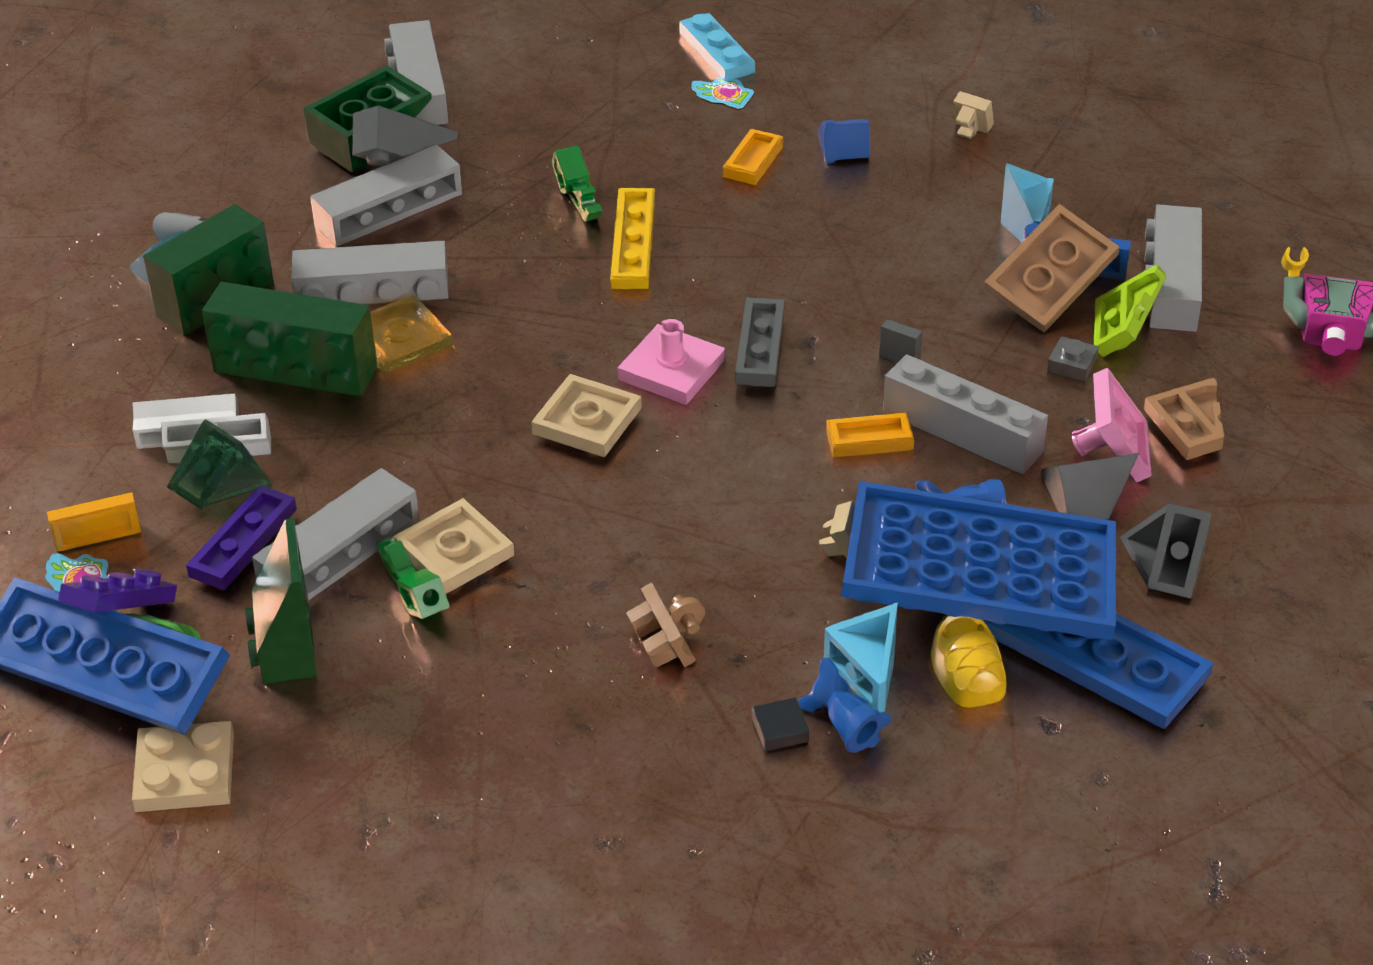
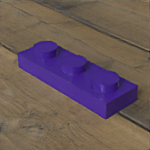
M259 485L186 564L188 577L225 591L251 562L252 557L260 552L282 527L284 520L289 519L297 510L295 497Z
M135 570L133 576L112 572L108 574L107 579L86 575L81 576L80 582L61 584L58 602L94 613L171 603L175 601L177 585L162 581L160 573L150 570Z

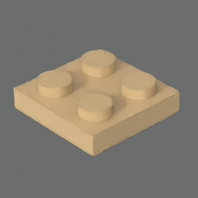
M569 374L532 420V434L605 457L641 410V396Z
M464 498L393 536L395 542L398 540L402 541L412 565L418 571L427 569L440 576L445 594L514 556L513 543Z
M221 721L191 724L186 735L163 727L139 728L132 803L135 812L230 804L234 740L232 722Z

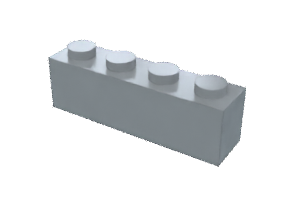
M429 20L390 24V38L384 39L388 66L432 94V99L416 118L435 125L449 123L446 93Z
M436 144L310 196L314 225L336 247L462 195L460 165Z
M1156 204L1154 219H1147L1145 241L1147 242L1144 264H1149L1145 266V270L1158 264L1166 273V279L1149 311L1150 328L1197 332L1202 303V208Z
M445 241L293 250L291 270L293 293L358 304L449 299Z
M907 354L885 375L883 413L885 414L907 413L910 425L1023 475L1044 452L1048 415Z
M380 468L337 499L329 502L311 517L296 525L308 601L378 551L377 542L393 537L420 521L415 489L383 468ZM274 542L264 547L252 557L256 580Z

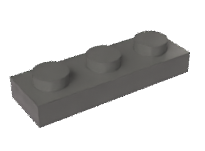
M746 297L735 371L736 385L775 387L785 312L784 299Z

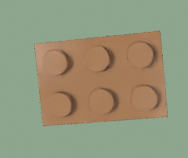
M1059 204L984 281V289L1044 333L1119 254V246Z

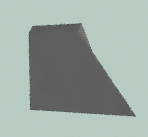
M1139 453L1041 469V477L1058 512L1109 520Z
M1168 503L1120 536L1147 588L1192 598L1205 555L1212 513Z

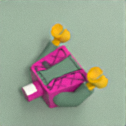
M1288 247L1281 261L1282 267L1288 272V277L1284 278L1283 309L1294 325L1302 329L1303 340L1308 344L1322 345L1323 351L1332 356L1340 355L1346 349H1361L1364 338L1373 337V282L1304 273L1303 277H1300V271L1304 268L1309 257L1308 250L1303 247L1300 254V262H1295L1289 256L1290 247Z

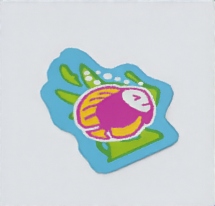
M716 78L713 82H692V89L699 98L712 103H723L737 109L743 108L754 94L753 90L744 88L738 79L724 81L723 78Z
M59 553L52 554L50 560L46 563L47 573L45 579L55 591L60 592L61 584L80 582L81 576H97L107 579L108 562L105 559L94 558L88 554H83L77 559H70Z

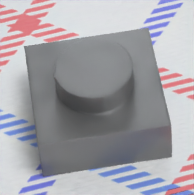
M1061 336L1048 359L1047 372L1085 382L1097 360L1099 346Z

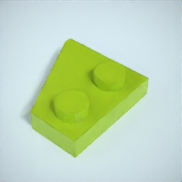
M1158 264L1095 299L1094 345L1099 346L1098 353L1102 357L1116 350H1122L1132 341L1136 340L1166 279V273Z

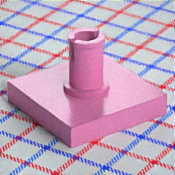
M667 319L662 321L661 325L657 324L618 366V380L687 405L725 362L726 348L683 333L684 325L682 322L675 319Z
M1108 368L1094 373L1096 423L1072 432V441L1076 450L1081 456H1085L1089 452L1109 445L1116 456L1139 453L1130 474L1136 482L1151 477L1147 420Z

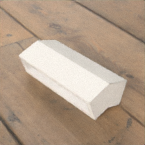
M234 393L132 402L133 435L136 448L163 447L161 422L238 416L237 396Z
M265 413L161 422L162 444L168 463L271 454V433Z

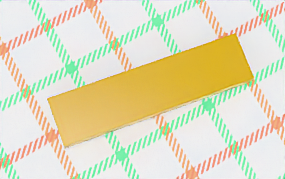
M618 188L610 277L611 289H649L655 207V189Z

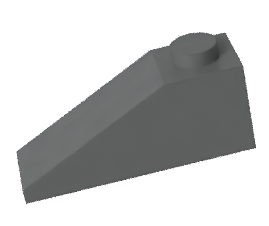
M381 106L353 113L352 155L366 159L367 163L373 166H385L389 164L390 160L458 138L457 131Z

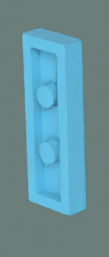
M710 13L697 14L692 18L679 21L680 34L724 81L755 73V61Z

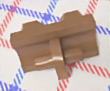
M652 582L641 588L646 601L629 610L626 614L640 638L660 627L662 628L660 632L642 641L655 667L657 668L676 657H679L684 667L695 662L696 659L681 632L687 631L689 634H695L700 630L699 624L705 616V608L701 601L694 597L684 598L682 595H677L672 599V605L668 609Z

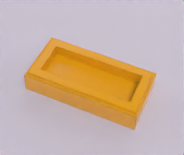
M750 129L723 166V177L757 185L783 148V136Z
M907 413L826 420V433L833 458L914 450V436Z
M132 492L47 512L57 552L142 532Z

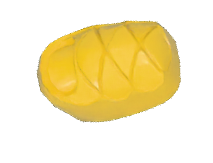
M948 615L943 617L935 630L931 648V660L934 671L951 700L962 707L971 708L999 702L1006 694L1007 685L1001 653L994 635L982 619L963 616L952 617Z

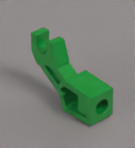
M579 145L555 150L551 163L561 193L569 195L584 221L600 218L602 208L600 204L595 202L594 195L596 190L594 186L590 187L589 173Z
M389 537L376 543L382 563L388 575L391 576L398 586V592L410 615L423 619L450 607L440 576L427 569L416 571L412 566L402 541L398 540L395 542L393 537Z

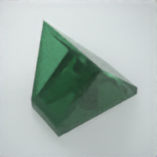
M205 419L180 461L167 488L202 510L204 507L254 491L259 485L266 487L273 483L241 441Z

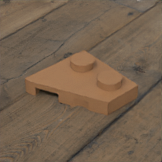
M1214 378L1146 397L1144 411L1186 460L1222 449L1224 431L1223 424L1220 422V402H1217L1216 398L1217 381Z

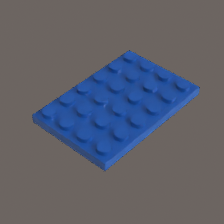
M859 481L841 597L856 599L860 602H876L888 605L898 602V606L909 610H926L944 613L952 617L963 616L988 620L996 624H1013L1035 628L1040 631L1075 634L1088 639L1113 640L1116 628V521Z

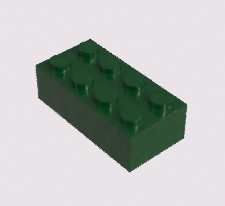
M220 282L202 309L214 372L361 397L378 367L370 305Z

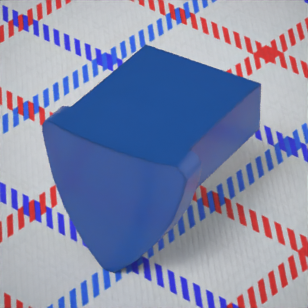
M867 119L827 120L820 124L818 137L827 164L835 163V160L870 157V125Z

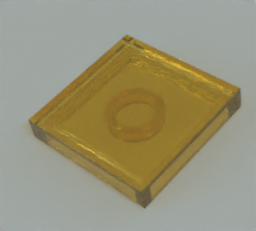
M415 295L371 311L377 365L383 373L453 345L452 334Z

